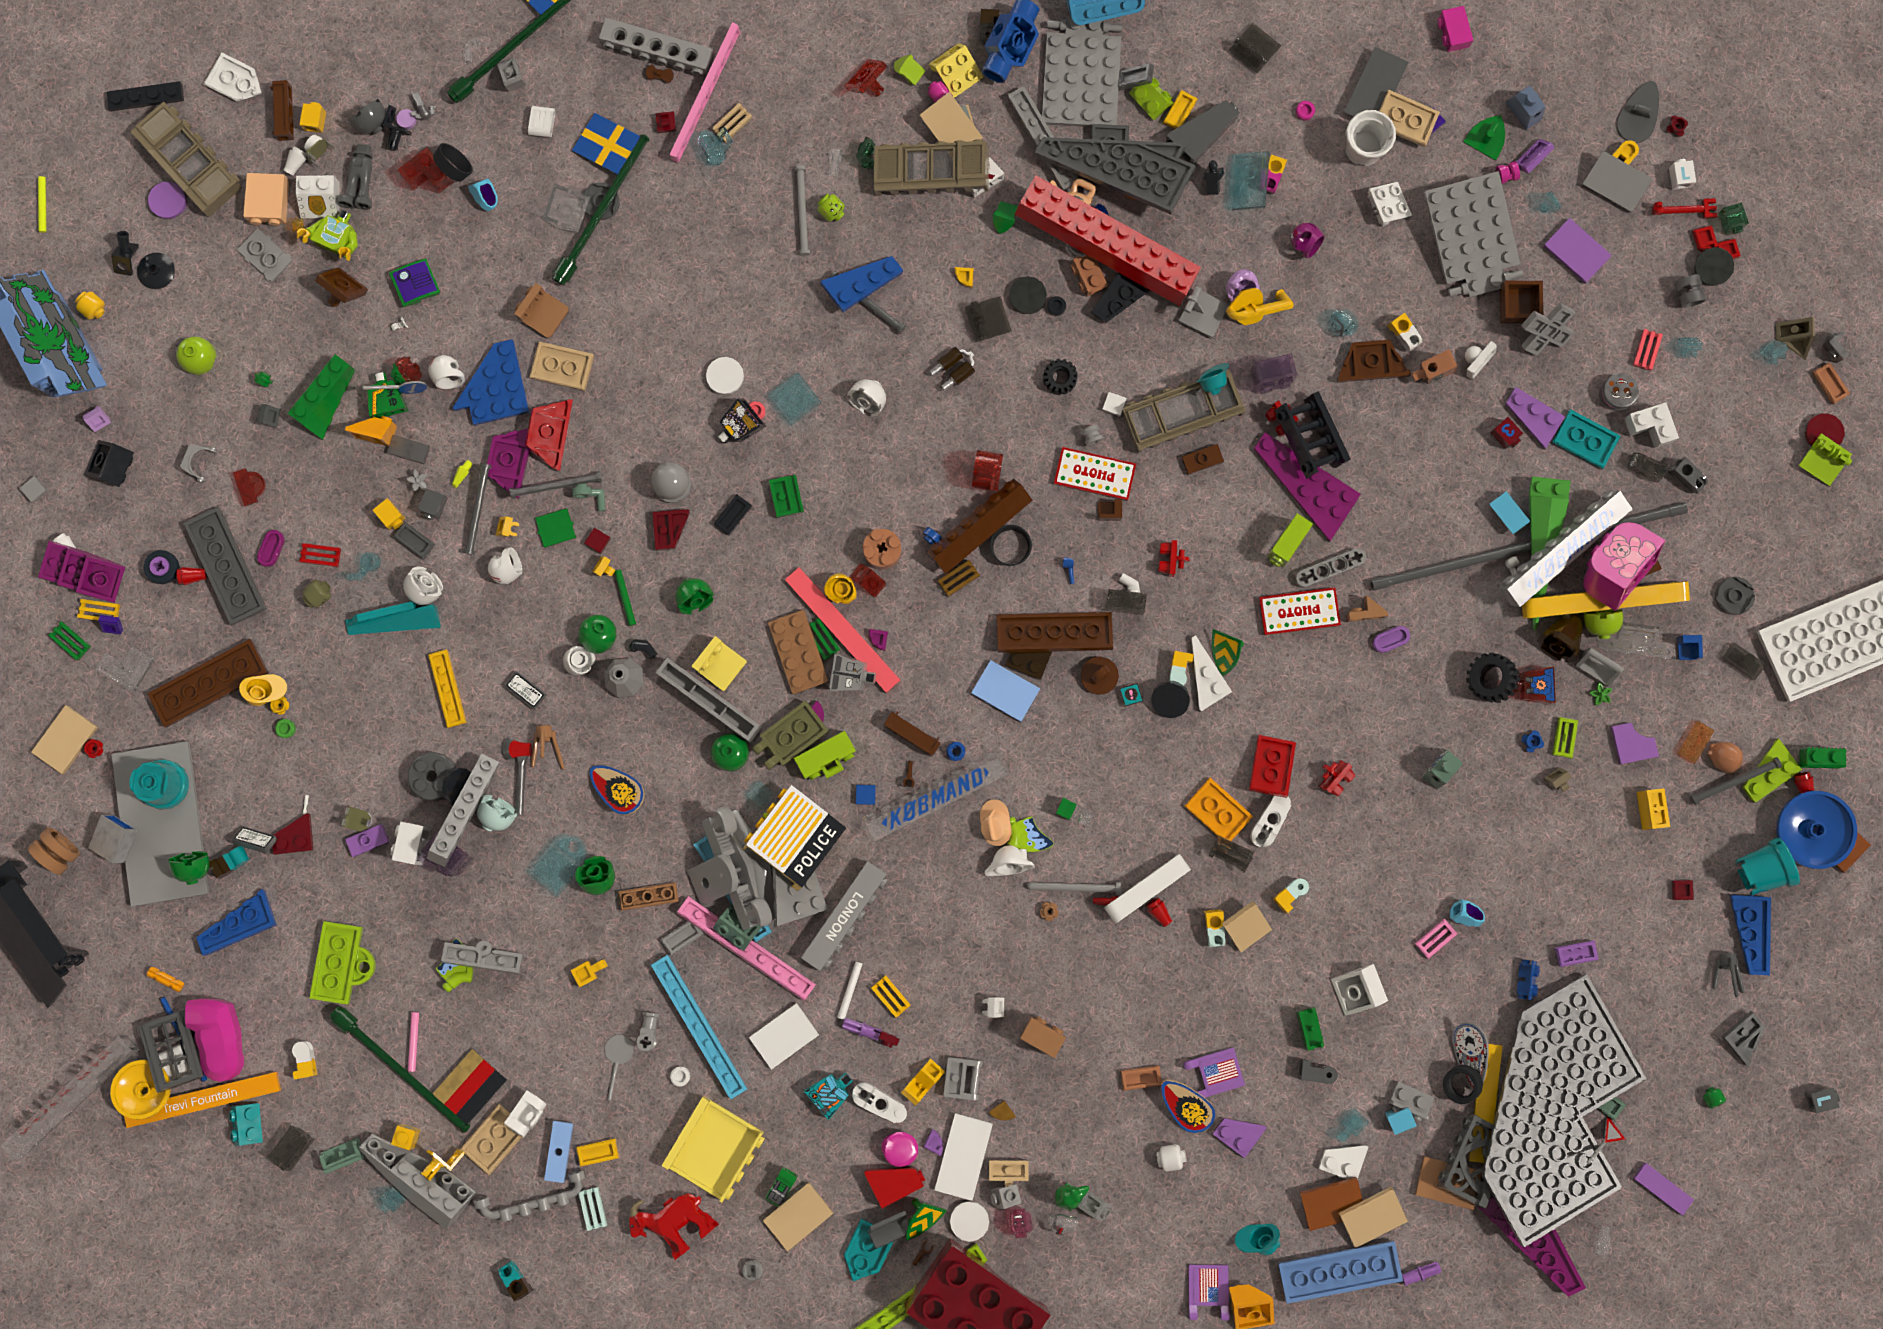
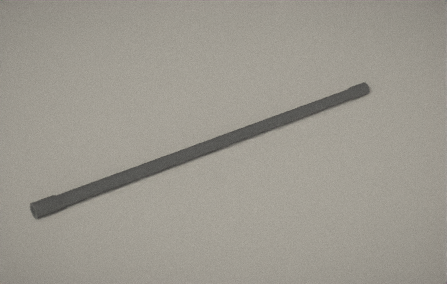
M1683 502L1663 509L1622 518L1607 532L1613 531L1622 523L1642 524L1666 517L1688 513L1686 503ZM1531 541L1392 576L1370 580L1372 590L1375 591L1390 587L1391 585L1531 551Z

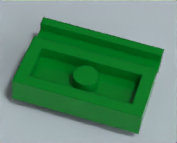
M796 474L769 480L777 518L804 512Z

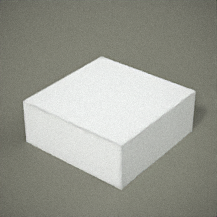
M1109 392L1102 411L1120 417L1127 398Z

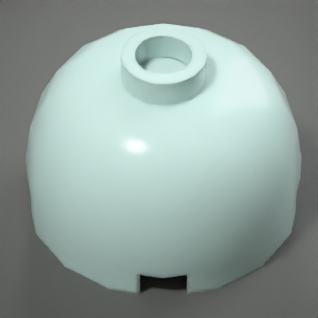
M484 795L477 807V817L482 823V827L488 831L505 830L513 823L517 816V813L514 814L515 808L499 797L496 801L491 799L493 795Z

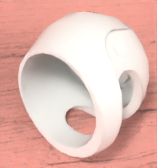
M437 356L428 367L430 379L440 389L456 388L465 381L463 372L458 370V362L450 356ZM449 376H457L459 379L452 381Z
M512 547L505 548L501 557L495 555L490 560L488 573L493 581L499 584H509L522 574L520 558ZM510 555H511V557H512V559H513V565H512L511 560H510Z

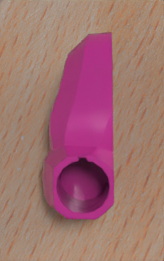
M213 998L187 1001L185 1006V1024L188 1029L195 1031V1040L200 1053V1064L204 1074L214 1081L232 1080L240 1074L244 1066L241 1028L233 1003Z

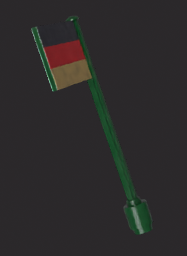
M338 1006L329 1016L332 1020L331 1023L343 1034L350 1033L355 1035L462 1130L461 1133L469 1130V1123L507 1081L501 1073L472 1049L432 1093L358 1028V1019L346 1008Z

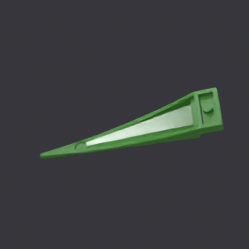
M1531 476L1528 495L1531 556L1545 548V544L1551 539H1555L1562 530L1569 503L1571 481ZM1548 583L1534 594L1532 598L1545 596ZM1540 617L1532 618V629L1534 631L1537 629Z

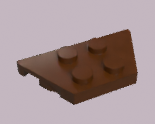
M1390 340L1354 342L1350 345L1337 383L1410 377L1411 372L1407 370L1402 362L1403 359L1395 351V347Z

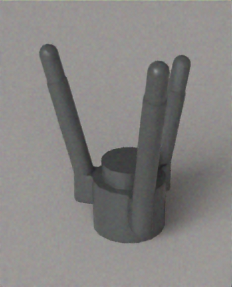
M1736 953L1720 954V959H1716L1712 988L1716 989L1720 968L1723 966V970L1731 971L1734 995L1738 997L1737 980L1741 993H1744L1745 990Z

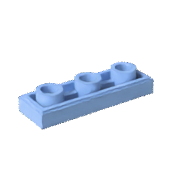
M553 1121L545 1181L565 1182L574 1123ZM557 1148H560L562 1150L561 1155L557 1154Z

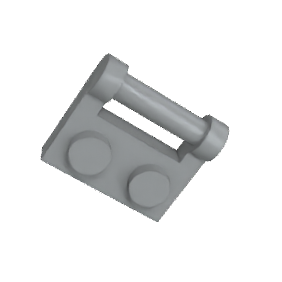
M948 1057L944 1097L978 1101L979 1074L983 1061ZM967 1066H972L970 1093H964Z

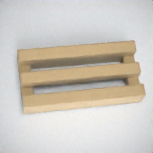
M738 103L712 129L726 143L753 117ZM740 110V112L719 131V129ZM743 115L746 116V117H745L743 120H741L727 135H725V136L723 135V134H724L731 126H733Z

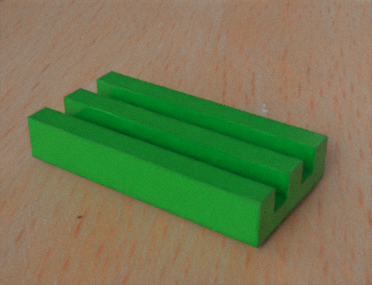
M820 618L810 623L811 628L829 652L825 655L815 640L818 651L824 660L840 651V648ZM817 624L820 625V627L822 628V630L834 646V650H831L827 642L824 640V638L816 628Z
M62 621L58 627L53 629L54 632L48 635L78 661L91 647ZM64 628L77 641H79L84 646V648H80L61 630ZM59 634V635H60L64 640H66L72 647H74V648L79 652V654L77 655L71 648H69V647H68L63 641H61L56 635Z

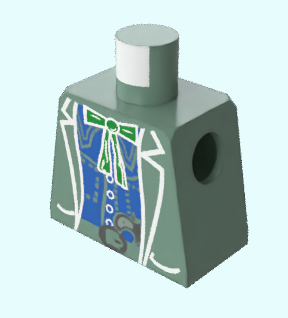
M1445 749L1422 777L1438 789L1450 780L1463 763Z

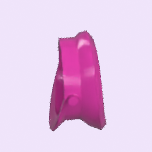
M896 1132L889 1134L882 1142V1152L891 1165L897 1167L910 1165L918 1155V1144L915 1138L908 1133Z

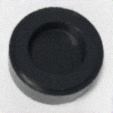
M1059 296L1052 297L1047 304L1048 312L1053 316L1062 315L1066 310L1065 300Z

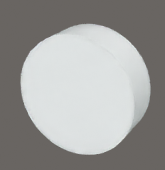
M682 1066L674 1068L670 1074L671 1082L676 1086L686 1085L690 1080L689 1070Z

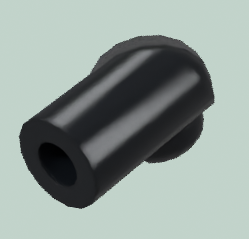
M634 639L629 645V649L632 652L644 651L650 659L658 654L647 640Z

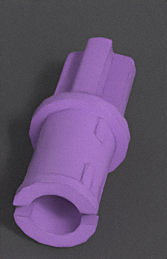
M845 1018L842 1025L843 1029L859 1034V1037L864 1036L878 1041L882 1030L866 1025V1022L860 1023Z
M1438 1262L1423 1267L1417 1266V1269L1402 1273L1403 1283L1407 1286L1420 1280L1424 1282L1426 1278L1440 1274L1441 1268Z

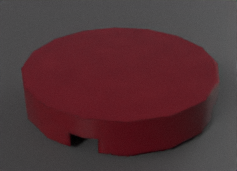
M1821 413L1812 417L1807 422L1805 438L1811 447L1820 434L1840 445L1845 436L1844 426L1836 416L1829 413Z

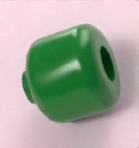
M1711 1087L1703 1095V1099L1710 1109L1726 1102V1098L1719 1088L1714 1089V1087Z

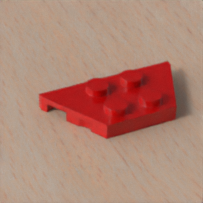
M572 399L532 408L530 413L525 447L555 471H560Z

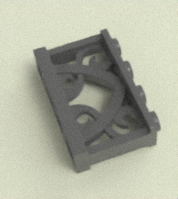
M1468 1114L1461 1123L1462 1130L1460 1134L1454 1139L1453 1145L1455 1146L1446 1158V1167L1438 1176V1187L1477 1207L1486 1208L1492 1193L1484 1179L1481 1182L1478 1177L1474 1180L1476 1175L1482 1174L1483 1168L1477 1169L1470 1174L1465 1155L1474 1149L1482 1147V1155L1484 1160L1486 1159L1487 1146H1489L1490 1142L1489 1130L1492 1131L1493 1124L1474 1114ZM1476 1125L1481 1126L1484 1130V1139L1482 1140L1479 1131H1477L1475 1137L1471 1134L1473 1127ZM1454 1173L1458 1174L1456 1181L1465 1179V1183L1462 1186L1454 1187L1452 1185L1451 1178ZM1469 1186L1476 1193V1196L1474 1198L1462 1191Z

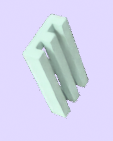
M599 1187L580 1191L579 1197L587 1231L607 1226ZM592 1192H595L602 1223H598ZM584 1194H587L594 1225H591Z

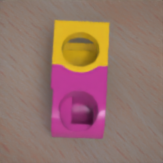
M1275 155L1270 156L1261 190L1275 194L1287 159Z

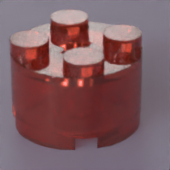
M977 450L971 487L998 491L1003 454Z

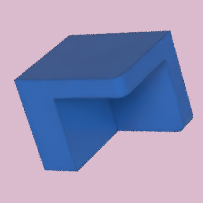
M1682 635L1677 637L1679 660H1699L1703 658L1702 635Z

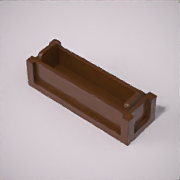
M287 80L272 81L273 86H270V89L273 91L274 131H272V135L277 137L279 141L294 140L292 86Z
M898 711L896 714L891 712L884 726L933 757L941 745L938 741L940 738L937 737L935 740L899 717Z

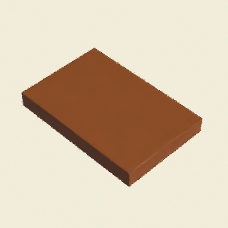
M1357 1177L1299 1192L1309 1231L1341 1223L1342 1220L1339 1212L1363 1201Z

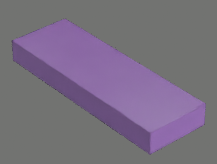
M1645 1162L1633 1177L1638 1183L1682 1216L1694 1201L1693 1198Z

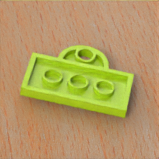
M323 921L309 999L349 1005L353 985H361L371 979L375 972L376 962L373 954L368 949L360 947L363 927ZM363 962H367L370 965L367 973H363L360 969V965Z

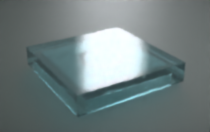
M796 373L768 395L791 426L821 404L820 399L799 373Z

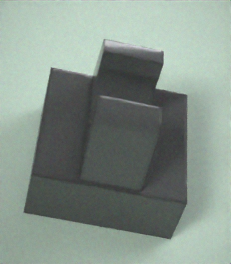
M261 404V407L258 409L260 411L259 418H256V421L266 426L277 428L281 409Z

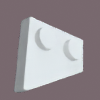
M1368 1146L1324 1149L1318 1168L1345 1179L1353 1177L1358 1179Z

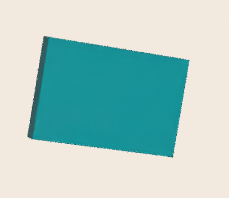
M1570 409L1552 443L1603 470L1621 436Z

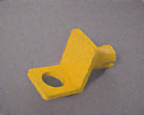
M457 1149L445 1163L434 1152L427 1150V1153L432 1157V1161L420 1174L431 1181L441 1167L451 1171L465 1152Z

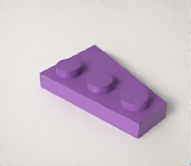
M1517 387L1505 403L1515 417L1525 425L1529 433L1539 441L1544 450L1565 418L1562 414Z

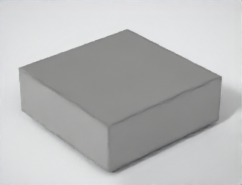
M35 476L20 487V490L32 503H35L48 492Z

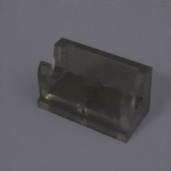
M1108 589L1105 611L1143 616L1147 594Z
M1218 835L1209 853V857L1213 858L1215 856L1241 868V872L1245 873L1254 852Z
M291 1125L267 1158L282 1171H292L315 1139L300 1127L296 1128Z

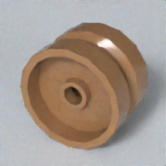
M46 827L40 834L41 840H34L27 848L36 861L57 875H62L68 868L67 861L74 862L80 855L79 849L67 837L51 827Z

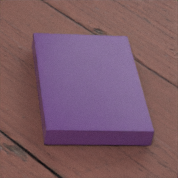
M1570 218L1543 246L1585 284L1612 256Z

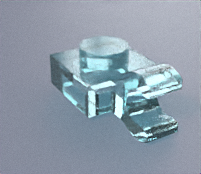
M1354 1108L1341 1121L1345 1127L1336 1135V1138L1344 1143L1351 1133L1357 1137L1370 1122Z

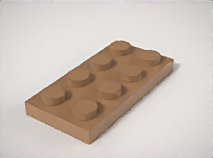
M805 610L768 622L792 694L795 695L828 683L829 679Z

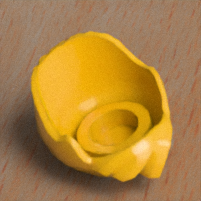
M836 573L831 575L825 583V595L833 602L849 604L856 599V588L853 581L847 575Z

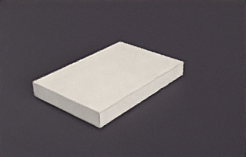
M796 1003L750 1036L749 1039L772 1070L819 1036V1033Z

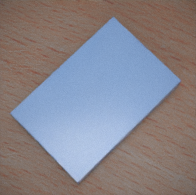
M990 660L971 694L1022 722L1040 688Z

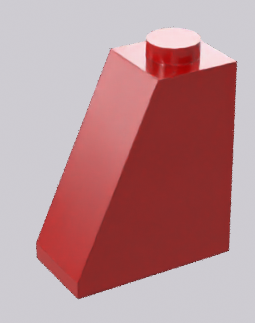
M916 1167L880 1168L864 1171L881 1208L924 1187L923 1181L926 1180L921 1169L917 1171Z

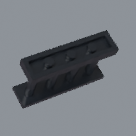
M1319 391L1304 399L1305 404L1289 409L1287 403H1284L1274 410L1276 418L1281 424L1306 479L1318 473L1317 468L1333 462L1335 468L1351 460ZM1309 411L1313 421L1297 426L1293 416ZM1317 428L1321 438L1305 443L1301 433ZM1325 445L1329 455L1314 461L1309 450Z

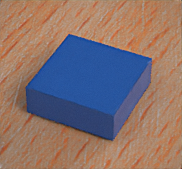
M856 785V805H875L876 785Z

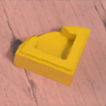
M955 267L956 278H958L962 285L972 288L974 268Z

